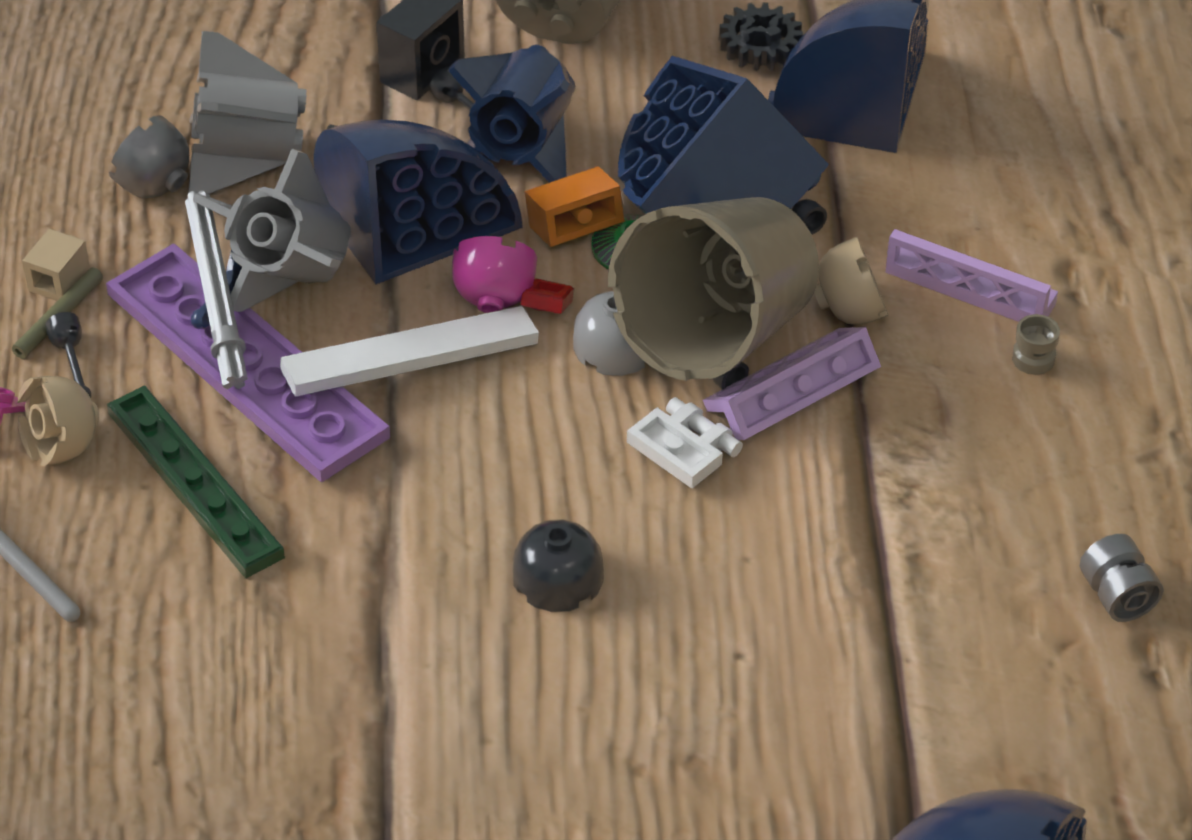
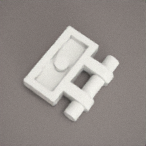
M677 397L672 398L666 406V411L671 416L657 407L627 430L628 444L690 488H694L722 465V450L731 457H735L743 447V443L732 436L731 429L722 423L714 424L703 416L702 409L692 402L685 404ZM692 430H694L695 432H697V433L700 434L701 436L699 437L698 435H696L695 433H693Z

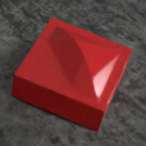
M536 278L533 285L522 293L521 305L541 312L549 311L562 314L573 302L574 288L570 285Z

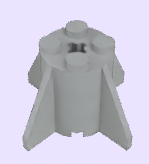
M202 31L197 82L204 83V87L200 86L199 93H195L193 113L190 115V123L192 124L191 138L199 139V144L194 143L191 146L189 192L194 190L197 192L206 191L210 194L284 165L291 149L302 150L303 130L296 129L297 117H300V114L305 112L306 89L298 88L297 82L222 34Z
M291 149L275 189L268 187L256 188L258 189L257 191L239 197L234 205L197 193L193 199L194 202L227 217L224 229L225 239L230 240V247L233 251L230 254L233 260L242 266L230 295L234 311L242 312L297 282L308 284L328 282L344 260L349 243L348 240L351 236V227L347 221L342 219L340 213L330 206L310 159L304 152Z

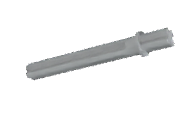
M194 190L188 193L185 204L214 342L210 348L211 354L218 361L222 386L225 389L233 386L240 389L245 386V380L248 379L243 358L246 345L244 340L239 338L213 211L193 201L196 193L207 197L210 196L206 191L197 192Z

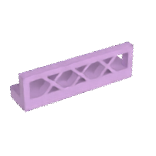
M896 229L889 236L885 273L1018 322L1025 316L1033 314L1048 317L1056 304L1058 291L1051 289V286Z
M866 327L838 328L703 399L707 412H724L734 437L737 440H745L880 368L881 365Z

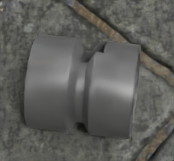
M1126 534L1106 536L1089 547L1081 557L1079 566L1092 589L1098 592L1101 603L1113 620L1127 622L1147 614L1161 600L1164 592L1163 586L1152 568L1145 563L1142 553L1130 536Z

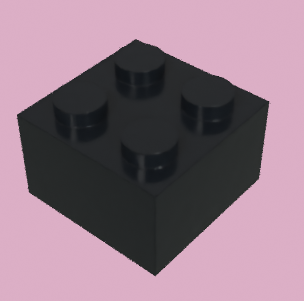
M402 0L388 13L383 14L376 22L380 83L416 101L429 91L430 82L438 71L445 67L451 68L459 59H465L463 0Z

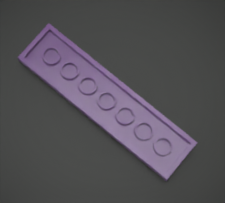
M173 243L106 283L108 295L321 483L390 439L389 425L343 386L295 397L280 369L281 357L302 352L251 308L242 312L234 311L239 338L243 339L246 345L243 358L248 379L245 380V386L240 389L234 386L225 389L222 386L218 361L211 354L210 348L214 342L210 325L205 329H196L190 321L192 313L205 303L198 263L176 244Z

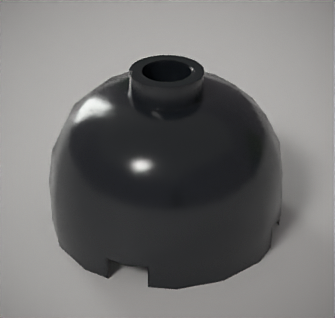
M559 519L547 520L536 524L520 538L514 551V587L517 592L520 590L526 595L527 602L535 608L550 612L579 608L580 601L587 599L590 595L591 600L596 597L604 582L601 547L594 536L578 523Z

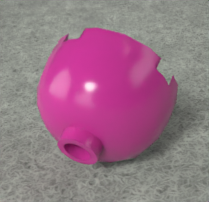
M479 236L461 241L458 251L454 248L452 260V279L456 289L466 301L477 306L484 313L500 311L521 302L522 293L531 287L534 282L537 255L532 248L518 241L515 242V248L502 245L503 237Z

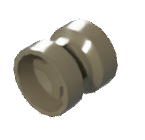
M1039 314L1025 316L1019 321L1016 330L1017 342L1013 348L1012 361L1020 371L1039 375L1052 369L1055 364L1056 346L1060 336V328L1057 322L1050 317Z

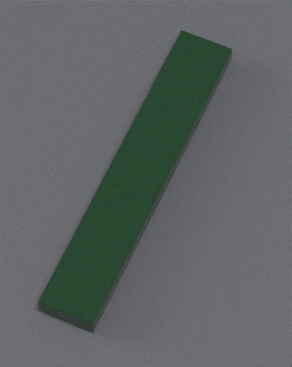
M145 385L107 403L110 417L246 579L285 558L282 545Z

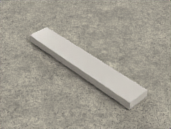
M523 306L284 356L281 357L280 369L296 397L538 344L539 332Z

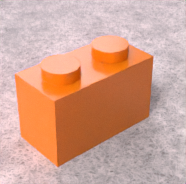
M599 166L524 191L529 226L550 247L625 222L620 185Z

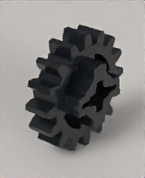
M766 2L762 4L761 8H756L752 3H748L747 10L735 7L733 15L725 14L723 24L719 25L720 51L727 52L726 59L729 61L738 58L739 67L741 68L749 63L753 64L754 71H758L761 65H766L770 71L774 70L775 63L785 65L791 51L803 36L802 22L795 21V14L793 12L784 15L783 6H778L772 10L769 9V5Z

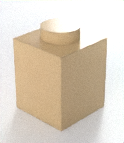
M52 229L46 231L22 260L28 291L57 301L90 269L85 240Z

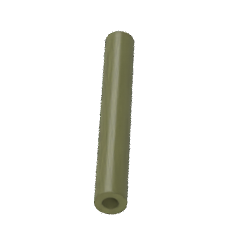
M91 267L12 346L13 353L17 357L24 359L47 336L45 328L47 320L57 313L71 312L103 280L102 273L97 268Z

